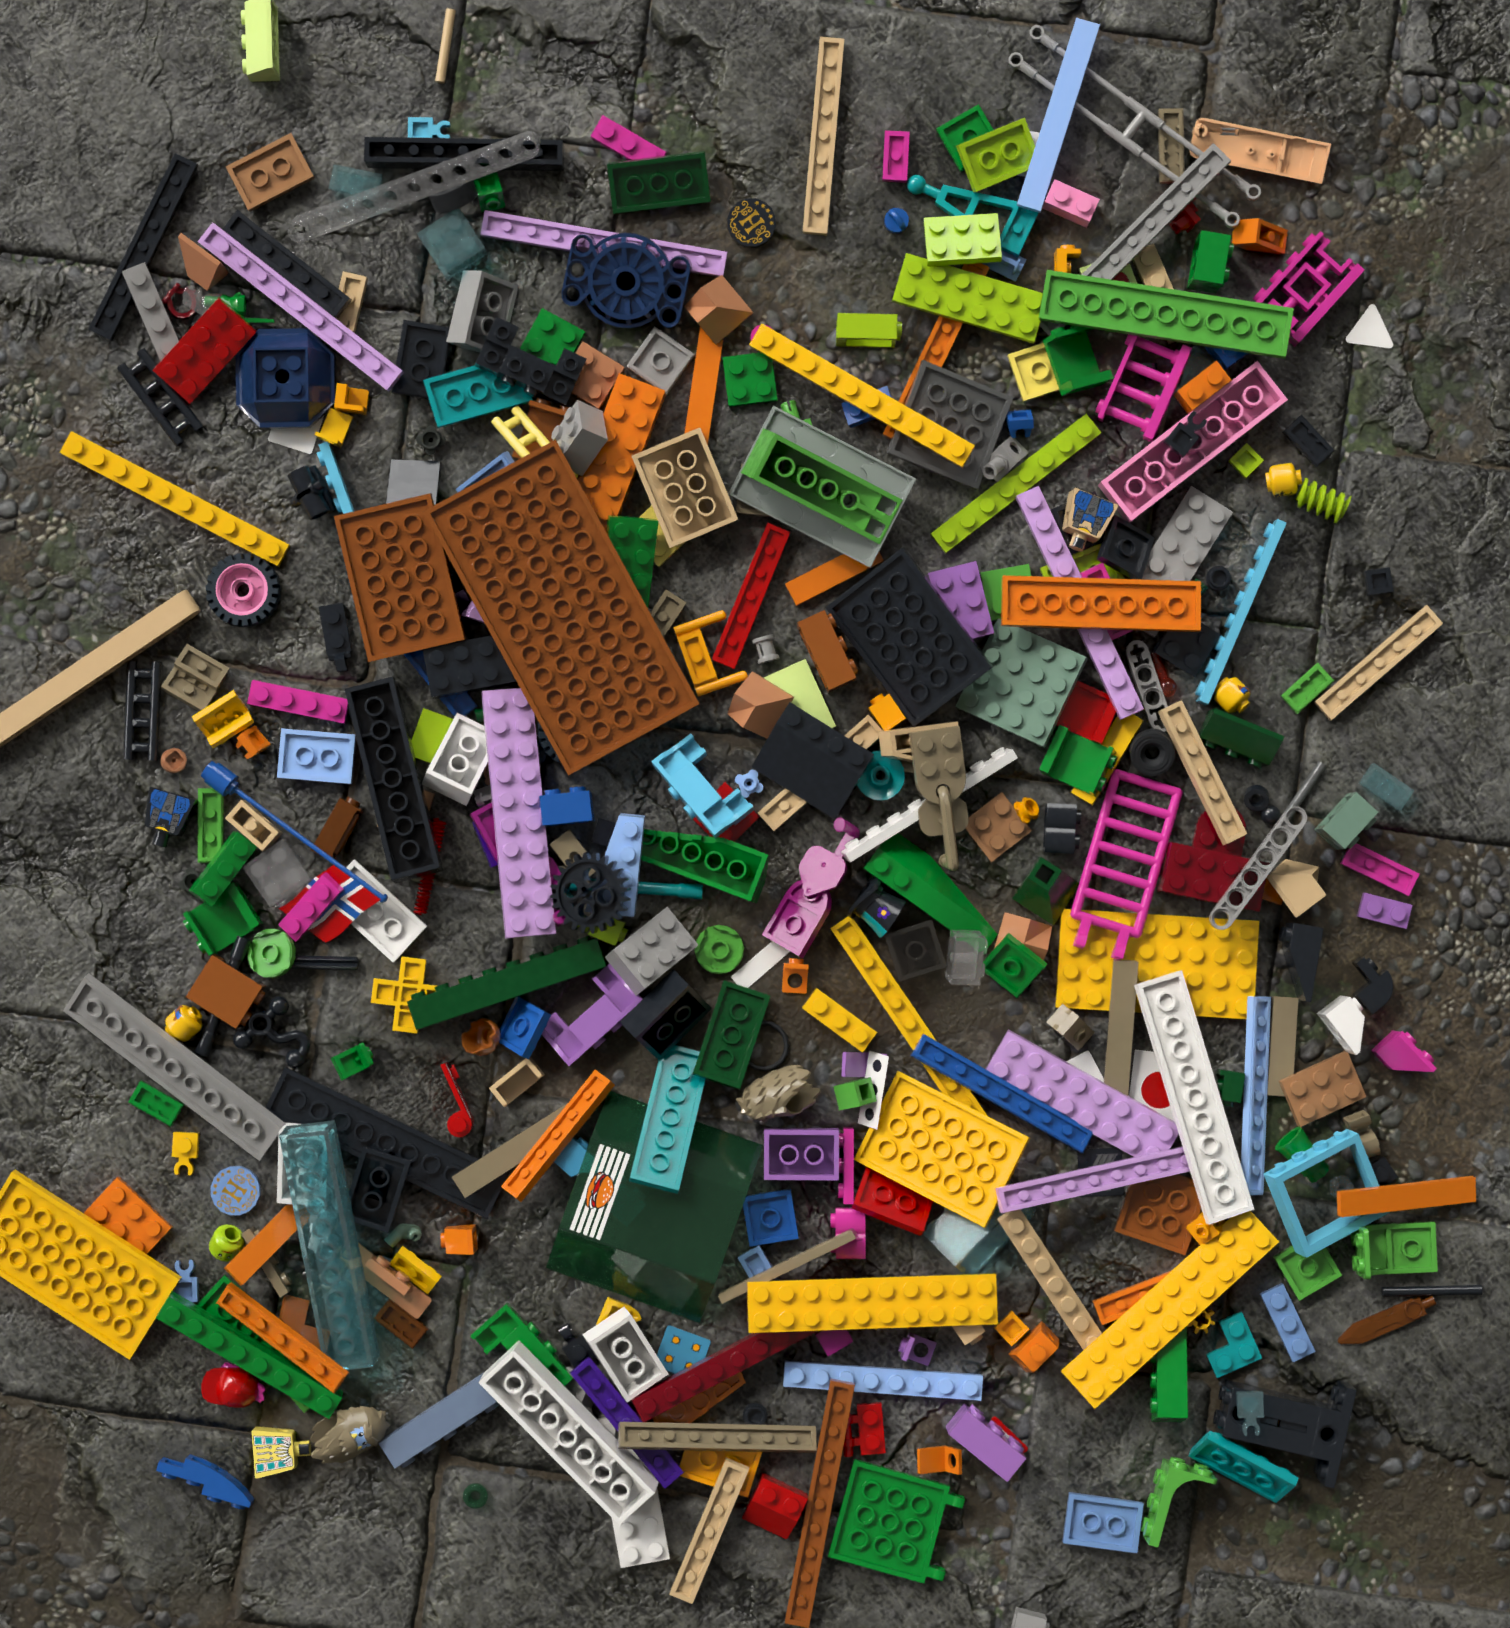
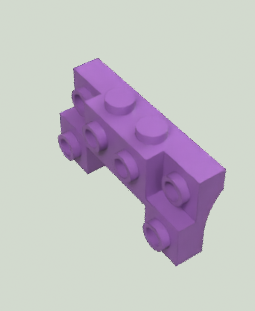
M610 963L593 978V981L605 994L570 1026L567 1025L557 1012L553 1013L542 1033V1036L568 1066L591 1046L594 1049L599 1047L606 1040L603 1035L610 1029L613 1033L622 1026L620 1022L622 1018L643 1000L640 994L636 996Z

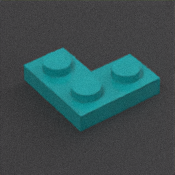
M1241 1311L1218 1321L1228 1344L1206 1354L1216 1378L1262 1359Z

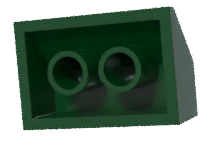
M1216 708L1207 712L1199 732L1205 747L1213 750L1219 747L1226 750L1224 754L1229 757L1238 759L1241 756L1249 759L1247 763L1257 768H1261L1262 765H1270L1285 737Z

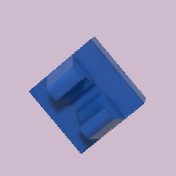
M1031 410L1008 411L1006 421L1011 437L1016 438V431L1018 429H1024L1025 437H1029L1032 428H1034Z

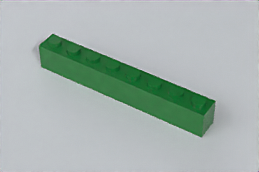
M174 1291L170 1292L156 1316L158 1320L327 1419H330L342 1399L343 1391L341 1389L332 1393L285 1356Z

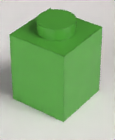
M871 1077L833 1086L839 1110L860 1107L877 1101Z

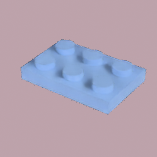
M281 728L277 778L352 784L356 735Z

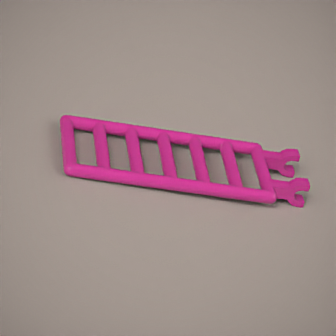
M1119 769L1113 771L1070 913L1073 919L1080 921L1073 946L1081 949L1085 947L1092 924L1118 933L1111 958L1121 960L1124 957L1129 936L1133 938L1141 937L1183 795V791L1180 788ZM1122 780L1172 796L1168 810L1116 794L1119 781ZM1113 803L1165 819L1161 833L1110 818L1109 815ZM1106 827L1158 842L1154 857L1102 841ZM1099 850L1151 866L1148 879L1145 880L1095 864ZM1092 873L1144 889L1141 903L1088 888ZM1085 897L1138 913L1134 927L1081 911Z

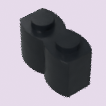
M1045 803L1043 852L1074 854L1075 849H1079L1080 835L1075 834L1076 824L1081 822V810H1077V804Z

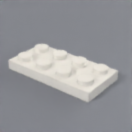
M354 859L346 868L382 895L387 894L388 900L384 903L379 901L362 912L352 925L394 963L427 928V925Z

